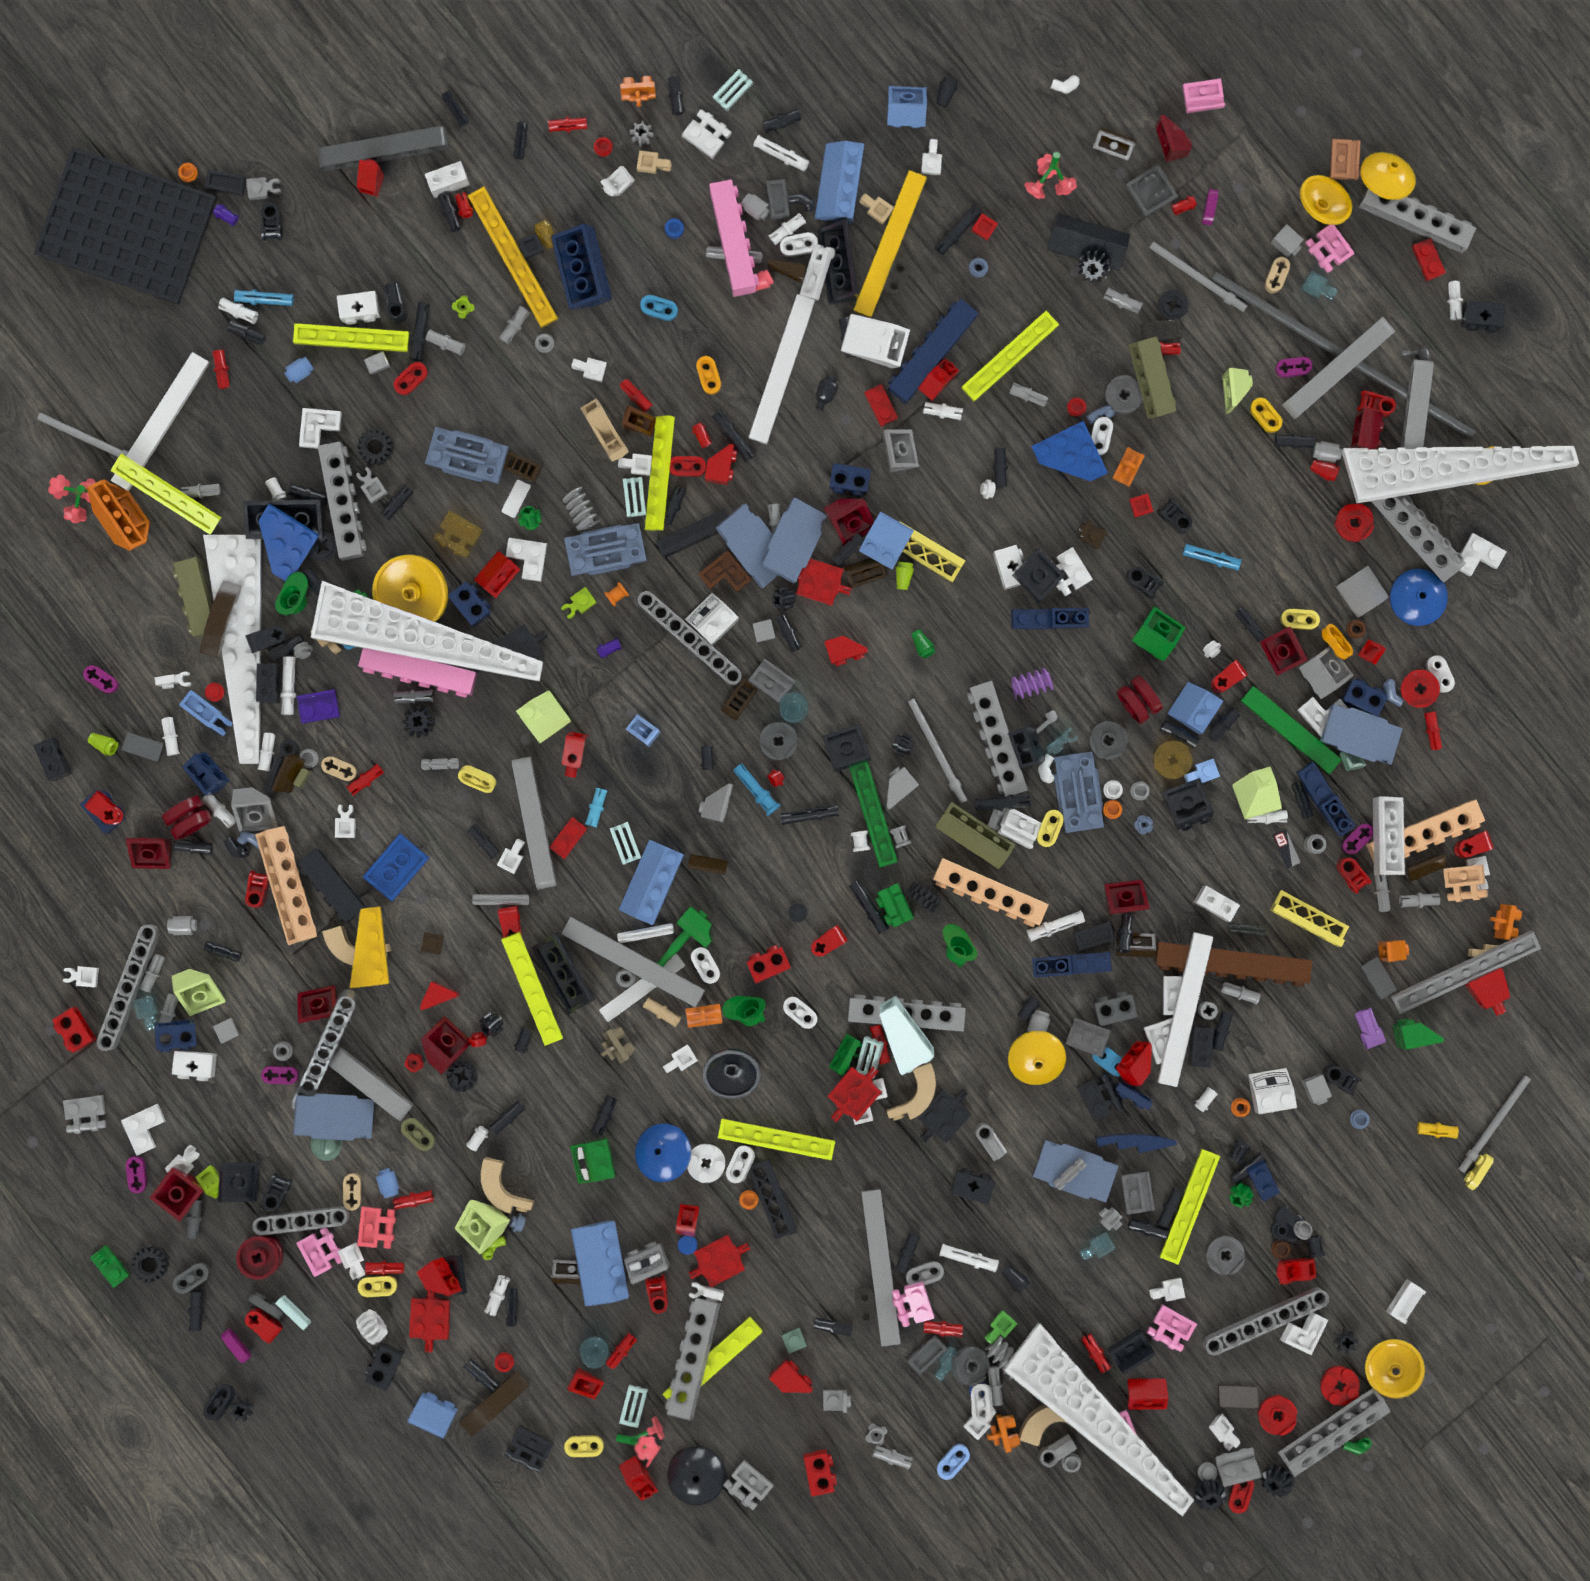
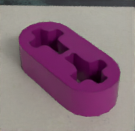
M1208 190L1201 224L1212 225L1219 190Z
M1307 357L1283 359L1276 364L1275 373L1280 378L1304 376L1311 371L1312 362ZM1303 362L1308 367L1303 371L1302 368H1296L1295 366H1299ZM1283 364L1285 365V367H1292V369H1288L1286 373H1284V371L1280 370L1279 368H1281Z
M94 665L84 669L83 676L86 681L106 693L117 691L119 683L116 678ZM96 670L95 674L98 675L100 678L97 679L92 677L90 679L91 675L89 674V672ZM105 680L110 682L112 680L111 684L113 685V687L106 689L107 685L104 684L102 681Z
M1369 824L1357 826L1342 841V851L1349 855L1357 853L1373 837L1372 826ZM1367 828L1368 836H1362L1359 839L1358 836L1362 833L1360 829ZM1356 840L1357 842L1353 845L1355 849L1347 850V842L1350 843Z
M268 1066L263 1069L261 1078L268 1084L289 1085L298 1081L299 1071L295 1067ZM271 1069L272 1073L278 1074V1077H272L269 1080L270 1078L266 1076V1073L270 1072ZM289 1070H291V1074H295V1077L289 1081V1078L282 1077V1074L289 1073Z
M140 1156L129 1158L126 1162L129 1190L133 1193L143 1192L148 1186L145 1161ZM134 1160L136 1161V1163L140 1164V1166L137 1167V1173L135 1171V1167H131V1164L134 1163ZM136 1176H138V1181L142 1182V1186L139 1189L133 1185L137 1181Z
M228 1328L221 1334L223 1342L238 1361L245 1363L251 1358L250 1351L232 1329Z

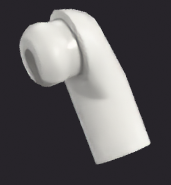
M1073 75L1064 82L1054 79L1051 88L1063 93H1069L1078 87L1079 78Z
M1046 754L1045 760L1038 767V772L1043 782L1052 783L1054 775L1051 773L1050 765L1054 758Z

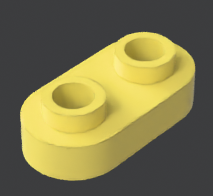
M1288 609L1281 614L1280 621L1285 628L1291 626L1292 629L1312 630L1319 625L1320 617L1313 610ZM1287 616L1293 618L1291 623L1287 621ZM1307 617L1311 618V624L1306 622Z
M463 766L458 773V778L462 783L482 792L490 793L496 786V779L491 774L472 766Z
M1048 811L1043 818L1037 835V842L1043 847H1050L1056 842L1063 824V815L1059 811ZM1051 816L1056 817V823L1050 822ZM1044 834L1049 835L1050 838L1048 841L1043 840Z
M1488 1154L1479 1155L1475 1162L1476 1166L1464 1178V1181H1466L1465 1186L1471 1190L1476 1189L1491 1167L1494 1158Z
M390 1275L370 1276L363 1278L359 1282L358 1291L364 1297L390 1296L397 1290L398 1284L397 1280ZM385 1282H390L391 1288H386ZM366 1283H370L372 1289L368 1290L365 1286Z
M595 1435L572 1436L567 1439L564 1448L565 1452L571 1457H595L603 1451L604 1443L600 1437ZM577 1443L578 1448H572L571 1444ZM591 1443H597L598 1447L592 1448Z

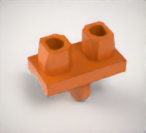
M643 76L641 83H634V78L624 77L623 84H620L622 100L636 101L637 107H641V101L656 98L655 84L652 82L651 76Z
M1127 447L1112 479L1130 487L1145 455Z
M1500 904L1496 917H1490L1489 921L1495 922L1494 938L1510 940L1511 938L1518 937V928H1514L1513 923L1514 920L1519 921L1521 919L1522 911L1516 909L1517 906Z
M720 1004L685 1009L688 1028L723 1023Z
M997 1414L995 1416L999 1431H997L996 1425H992L990 1427L991 1433L986 1435L987 1440H993L994 1445L997 1446L1000 1445L999 1438H1001L1006 1453L1012 1452L1011 1448L1021 1444L1018 1433L1007 1435L1006 1429L1016 1427L1013 1415L1002 1416Z

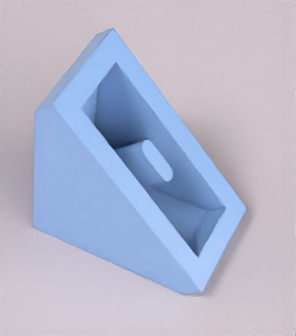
M638 714L626 728L627 731L648 747L651 746L661 733L660 730Z

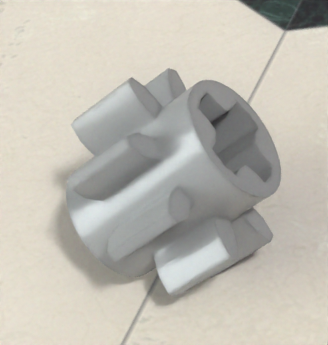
M644 121L638 125L634 123V130H630V134L635 135L632 137V142H639L640 147L642 143L649 145V137H654L653 133L649 132L652 129L651 125H644Z
M1113 1207L1109 1211L1104 1208L1099 1213L1102 1217L1099 1222L1109 1231L1112 1228L1117 1230L1122 1225L1119 1221L1122 1216Z

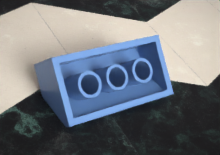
M841 141L826 144L815 219L833 222L847 219L848 224L853 223L864 150L863 143Z
M649 840L619 910L654 925L684 854Z
M602 1221L571 1229L585 1306L612 1303L629 1298L615 1221Z

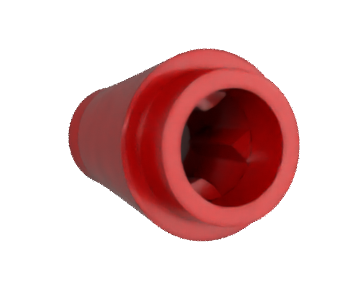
M1314 459L1310 470L1327 481H1335L1340 467L1336 466L1337 464Z

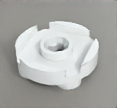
M700 1144L691 1150V1159L687 1167L688 1171L695 1180L701 1183L713 1182L722 1175L725 1169V1156L717 1146ZM703 1158L711 1160L709 1168L701 1166Z

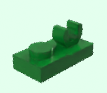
M846 1033L829 1068L844 1076L850 1066L852 1057H859L855 1051L857 1047L862 1048L861 1041Z
M107 1245L90 1257L113 1288L130 1276V1273Z

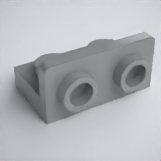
M1243 1448L1239 1451L1229 1454L1224 1453L1216 1457V1467L1223 1487L1261 1478L1253 1448Z

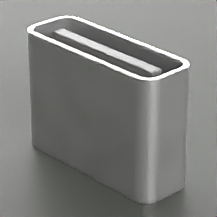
M384 352L364 360L370 375L390 367Z

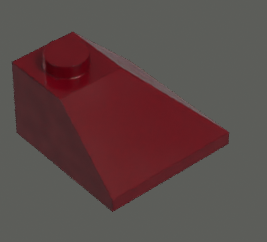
M1160 115L1155 129L1166 163L1188 156L1192 149L1190 138H1187L1185 132L1165 115Z
M838 499L823 508L843 546L849 540L852 541V537L857 533L861 537L868 534L874 524V519L864 499Z
M445 1016L421 1038L427 1062L441 1075L471 1045L468 1037Z

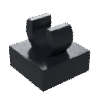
M536 233L518 240L526 259L544 252Z

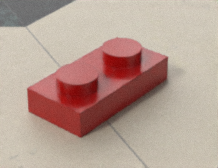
M1431 238L1412 246L1426 282L1446 273Z
M882 384L864 392L880 427L898 419Z
M572 817L549 848L565 859L588 828Z

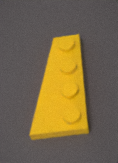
M381 907L360 909L350 988L389 984Z

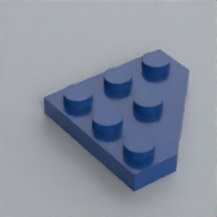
M1084 421L1031 446L1039 464L1088 481H1093L1108 473Z
M269 504L259 519V525L272 573L286 581L292 573L298 571L319 534Z

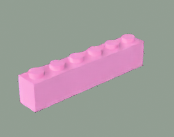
M732 179L709 184L710 196L733 297L756 293V285H759L757 274H753L752 268L755 267L754 259L748 253L751 247L749 238L745 239L744 235L747 232L745 221H741L740 218L743 212L741 203L737 204L736 197H739L737 186H733Z
M366 648L362 650L358 665L363 668L362 672L374 674L376 671L382 673V677L392 679L393 676L400 677L401 682L411 684V681L419 682L418 686L430 688V685L435 686L437 691L448 693L449 690L455 691V695L467 698V695H473L478 673L474 671Z

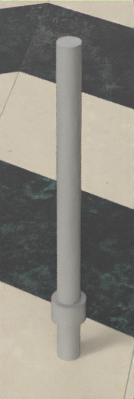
M1153 242L1149 247L1222 297L1223 301L1228 305L1232 304L1242 312L1246 309L1247 305L1235 298V294L1232 292L1228 293L1157 243Z
M39 413L37 417L38 420L117 457L121 453L126 456L129 452L113 447L43 413Z
M916 700L908 701L950 782L951 790H954L960 803L967 801L961 789L962 784L959 779H956Z
M1524 1075L1475 1146L1466 1153V1158L1458 1170L1465 1174L1472 1162H1476L1479 1152L1531 1079Z

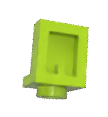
M209 1165L196 1176V1179L206 1195L216 1199L219 1189V1174L214 1166Z

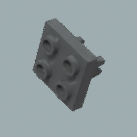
M1159 165L1154 166L1125 185L1145 218L1178 198L1177 193Z

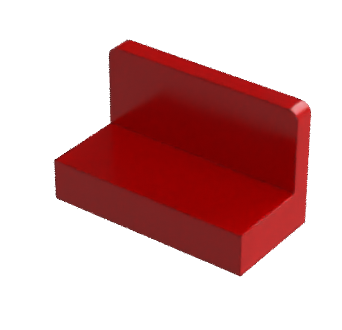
M498 551L476 576L474 581L493 597L497 598L520 571V568Z
M1165 1378L1127 1380L1128 1410L1167 1409L1168 1390Z

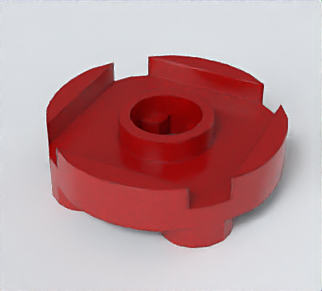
M1349 504L1337 513L1334 527L1344 540L1358 542L1364 540L1372 533L1374 529L1373 514L1363 504ZM1357 518L1359 526L1352 527L1350 519L1354 520Z
M1415 670L1404 678L1401 684V694L1409 705L1416 708L1428 707L1437 700L1440 694V683L1433 673L1426 670ZM1418 683H1422V686H1426V690L1423 691V694H1419L1418 691H1415V688L1418 687Z
M1336 1365L1324 1372L1320 1380V1391L1331 1404L1344 1406L1350 1404L1359 1396V1379L1349 1368ZM1337 1381L1345 1384L1342 1390L1335 1389Z
M1281 1395L1266 1398L1257 1410L1260 1425L1270 1434H1288L1296 1425L1297 1409L1288 1398ZM1275 1411H1282V1418L1280 1420L1277 1418L1273 1419Z

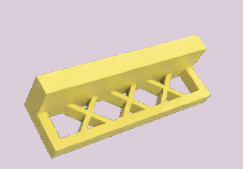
M914 530L910 537V540L914 542L909 543L908 541L905 546H908V550L904 548L902 553L953 582L965 560ZM915 544L922 546L923 554H913L910 546ZM926 555H937L939 564L931 565L928 563ZM952 564L957 568L953 575L949 576L944 573L943 565Z
M1280 890L1270 909L1275 914L1337 947H1342L1345 941L1343 937L1349 926ZM1282 896L1290 900V908L1278 905ZM1305 907L1308 916L1303 918L1297 915L1295 908ZM1320 915L1323 917L1325 925L1319 927L1314 924L1312 917ZM1338 925L1343 929L1339 936L1331 933L1329 926Z

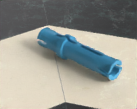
M235 290L234 301L247 302L252 305L260 303L293 306L294 296L293 294L257 292V290Z
M1185 544L1183 556L1217 564V567L1220 568L1224 566L1235 569L1236 571L1239 570L1242 560L1227 556L1223 552L1220 554Z

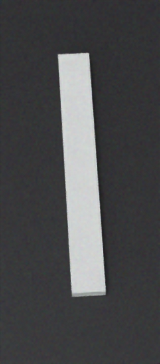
M798 294L796 296L749 439L764 444L768 443L815 303L813 299Z
M193 352L191 353L126 455L128 458L142 467L146 465L210 363ZM116 474L111 479L113 483L127 491L132 487V484Z
M1193 932L1157 1080L1158 1083L1175 1087L1178 1085L1213 941L1212 936Z

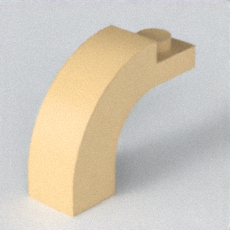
M597 398L580 408L612 462L621 459L629 452Z
M339 926L323 931L325 942L330 951L339 960L353 965L355 947L348 940L345 927ZM385 944L386 956H388L387 952L392 950L390 944Z
M931 1062L919 1065L913 1069L917 1083L916 1092L908 1102L887 1109L886 1112L889 1119L898 1120L905 1117L904 1113H908L911 1120L924 1112L929 1106L936 1087V1079Z
M485 1157L481 1168V1184L489 1201L507 1213L512 1212L513 1206L516 1207L517 1211L521 1212L532 1210L534 1200L514 1196L504 1188L501 1174L505 1161Z
M1043 1404L1026 1417L1018 1435L1019 1440L1039 1446L1041 1436L1050 1424L1066 1421Z

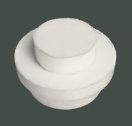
M986 480L985 483L981 484L980 493L984 499L992 498L995 494V483L990 480Z
M1215 641L1207 644L1203 649L1205 657L1214 658L1221 651V644Z
M1111 780L1104 785L1103 792L1107 798L1114 800L1122 795L1123 788L1118 781Z

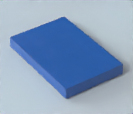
M399 833L365 873L363 878L393 902L429 860V857Z

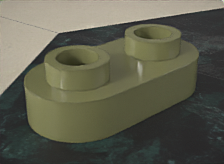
M408 1118L403 1121L401 1125L403 1135L419 1150L428 1151L434 1146V1135L419 1120ZM409 1124L415 1126L414 1131L409 1130ZM423 1137L429 1139L428 1144L422 1142Z

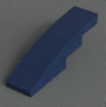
M1124 1133L1095 1137L1097 1146L1116 1143V1148L1119 1150L1136 1146L1139 1153L1177 1145V1141L1174 1139L1149 1134Z

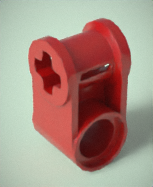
M1361 391L1360 395L1362 398L1356 410L1359 412L1366 407L1382 414V417H1388L1395 410L1396 402L1391 397L1370 391ZM1382 404H1388L1390 406V411H1384L1382 409Z
M1236 659L1212 679L1210 683L1211 689L1216 693H1223L1232 685L1245 678L1248 673ZM1223 681L1224 684L1219 687L1217 684Z
M98 790L84 805L106 824L116 825L123 820L124 815L121 809Z
M1486 830L1456 843L1454 853L1459 858H1467L1492 850L1494 846ZM1467 846L1468 850L1463 852L1462 848Z
M1341 858L1338 860L1336 868L1346 881L1348 887L1355 894L1359 893L1358 890L1366 884L1372 883L1357 861L1352 858ZM1346 861H1349L1351 868L1346 872L1343 865Z
M251 870L248 877L245 902L250 907L260 908L266 902L270 883L267 874H259ZM258 894L260 897L257 904H253L251 901L252 896Z
M518 906L498 909L503 938L508 937L511 929L513 932H520L522 936Z
M837 924L811 944V951L815 956H824L846 943L848 939ZM817 943L820 945L824 944L823 953L815 951Z
M662 1274L661 1277L645 1279L651 1310L658 1314L663 1313L668 1307L665 1274ZM662 1299L665 1306L658 1309L655 1307L654 1301Z
M259 1307L250 1310L245 1317L246 1325L269 1344L283 1329L279 1321L272 1318ZM258 1315V1319L254 1321L252 1318Z

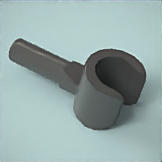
M1426 348L1418 351H1402V356H1419V360H1428L1430 358L1429 351Z

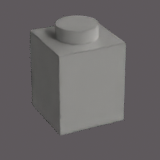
M1286 225L1275 236L1271 244L1288 258L1291 254L1295 256L1302 248L1300 244L1304 239Z
M1322 1074L1302 1080L1311 1103L1321 1105L1328 1102L1327 1098L1332 1097Z

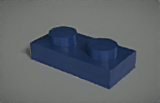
M1121 1079L1116 1083L1115 1087L1118 1095L1124 1099L1130 1098L1134 1101L1133 1104L1140 1109H1150L1153 1104L1151 1098L1132 1086L1126 1085Z
M1263 1160L1246 1169L1263 1202L1280 1193Z

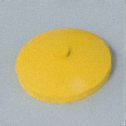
M407 554L390 559L379 569L373 582L372 596L373 600L437 622L447 606L448 588L442 572L434 563L422 556Z

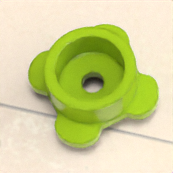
M461 296L460 299L452 304V309L456 310L459 318L462 319L475 309L474 305L469 303L467 296Z

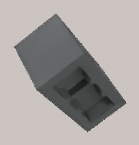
M1124 991L1116 993L1114 998L1108 999V996L1096 998L1097 1002L1093 1003L1098 1026L1138 1017L1132 994H1127ZM1123 1000H1126L1129 1004L1126 1011H1121L1119 1008V1004ZM1104 1005H1108L1110 1008V1012L1106 1016H1103L1100 1012L1101 1007Z

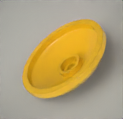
M1391 153L1371 154L1363 161L1360 168L1361 178L1367 188L1376 195L1386 199H1403L1411 194L1416 184L1415 174L1409 164Z
M1315 175L1307 178L1301 185L1300 199L1302 205L1315 220L1328 225H1339L1345 222L1351 215V199L1346 190L1335 180L1326 176Z
M1031 1031L1021 1035L1013 1042L1008 1053V1063L1011 1072L1020 1081L1031 1085H1042L1051 1082L1060 1075L1066 1063V1053L1063 1044L1056 1036L1045 1031ZM1037 1062H1041V1065H1039V1066H1037V1065H1035V1064H1036Z
M1392 1339L1377 1344L1370 1351L1365 1363V1372L1370 1385L1378 1393L1389 1398H1403L1411 1395L1420 1387L1425 1375V1365L1421 1354L1414 1346L1402 1340ZM1398 1369L1400 1370V1373L1398 1375H1394L1393 1370Z

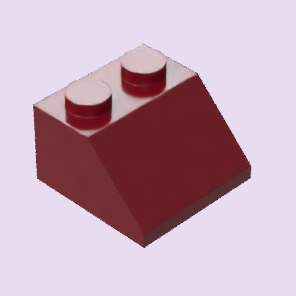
M1366 407L1356 414L1350 448H1368V450H1378L1380 448L1381 440L1379 439V433L1384 428L1382 414Z

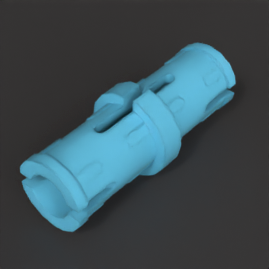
M596 788L592 804H589L590 811L585 823L586 825L597 828L601 811L604 810L603 803L608 792L607 790Z

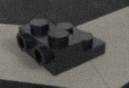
M1199 779L1162 792L1177 830L1187 831L1193 827V824L1198 822L1206 824L1211 821L1213 809Z

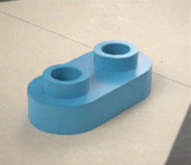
M647 295L641 300V310L646 315L665 321H672L677 317L678 309L672 301L653 295ZM649 303L654 305L652 309L647 308ZM671 309L672 313L667 315L665 310Z
M1108 1047L1105 1049L1106 1056L1103 1059L1092 1054V1059L1110 1074L1120 1076L1119 1072L1114 1068L1116 1063L1121 1062L1122 1058Z

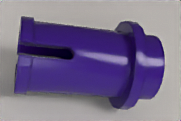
M218 204L213 211L215 218H221L231 224V226L236 225L239 216L226 209L225 205Z
M617 638L603 645L599 644V647L596 648L600 658H607V655L622 649Z

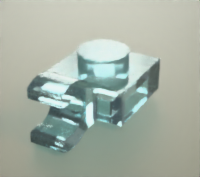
M1311 271L1301 288L1316 298L1321 293L1331 300L1338 291L1334 287L1326 285L1328 279Z
M1068 728L1063 735L1044 749L1048 754L1053 752L1056 755L1064 749L1062 745L1065 742L1073 743L1078 739V736L1070 739L1068 733L1072 728Z
M153 995L132 1001L137 1019H144L147 1031L154 1030L153 1024L156 1021L153 1015L158 1014Z
M1104 1231L1090 1239L1089 1243L1091 1246L1081 1250L1079 1253L1084 1260L1095 1254L1098 1258H1101L1116 1248L1107 1232Z
M951 1346L948 1347V1350L938 1360L942 1365L934 1376L940 1381L945 1378L948 1371L953 1373L951 1359L957 1354V1351Z

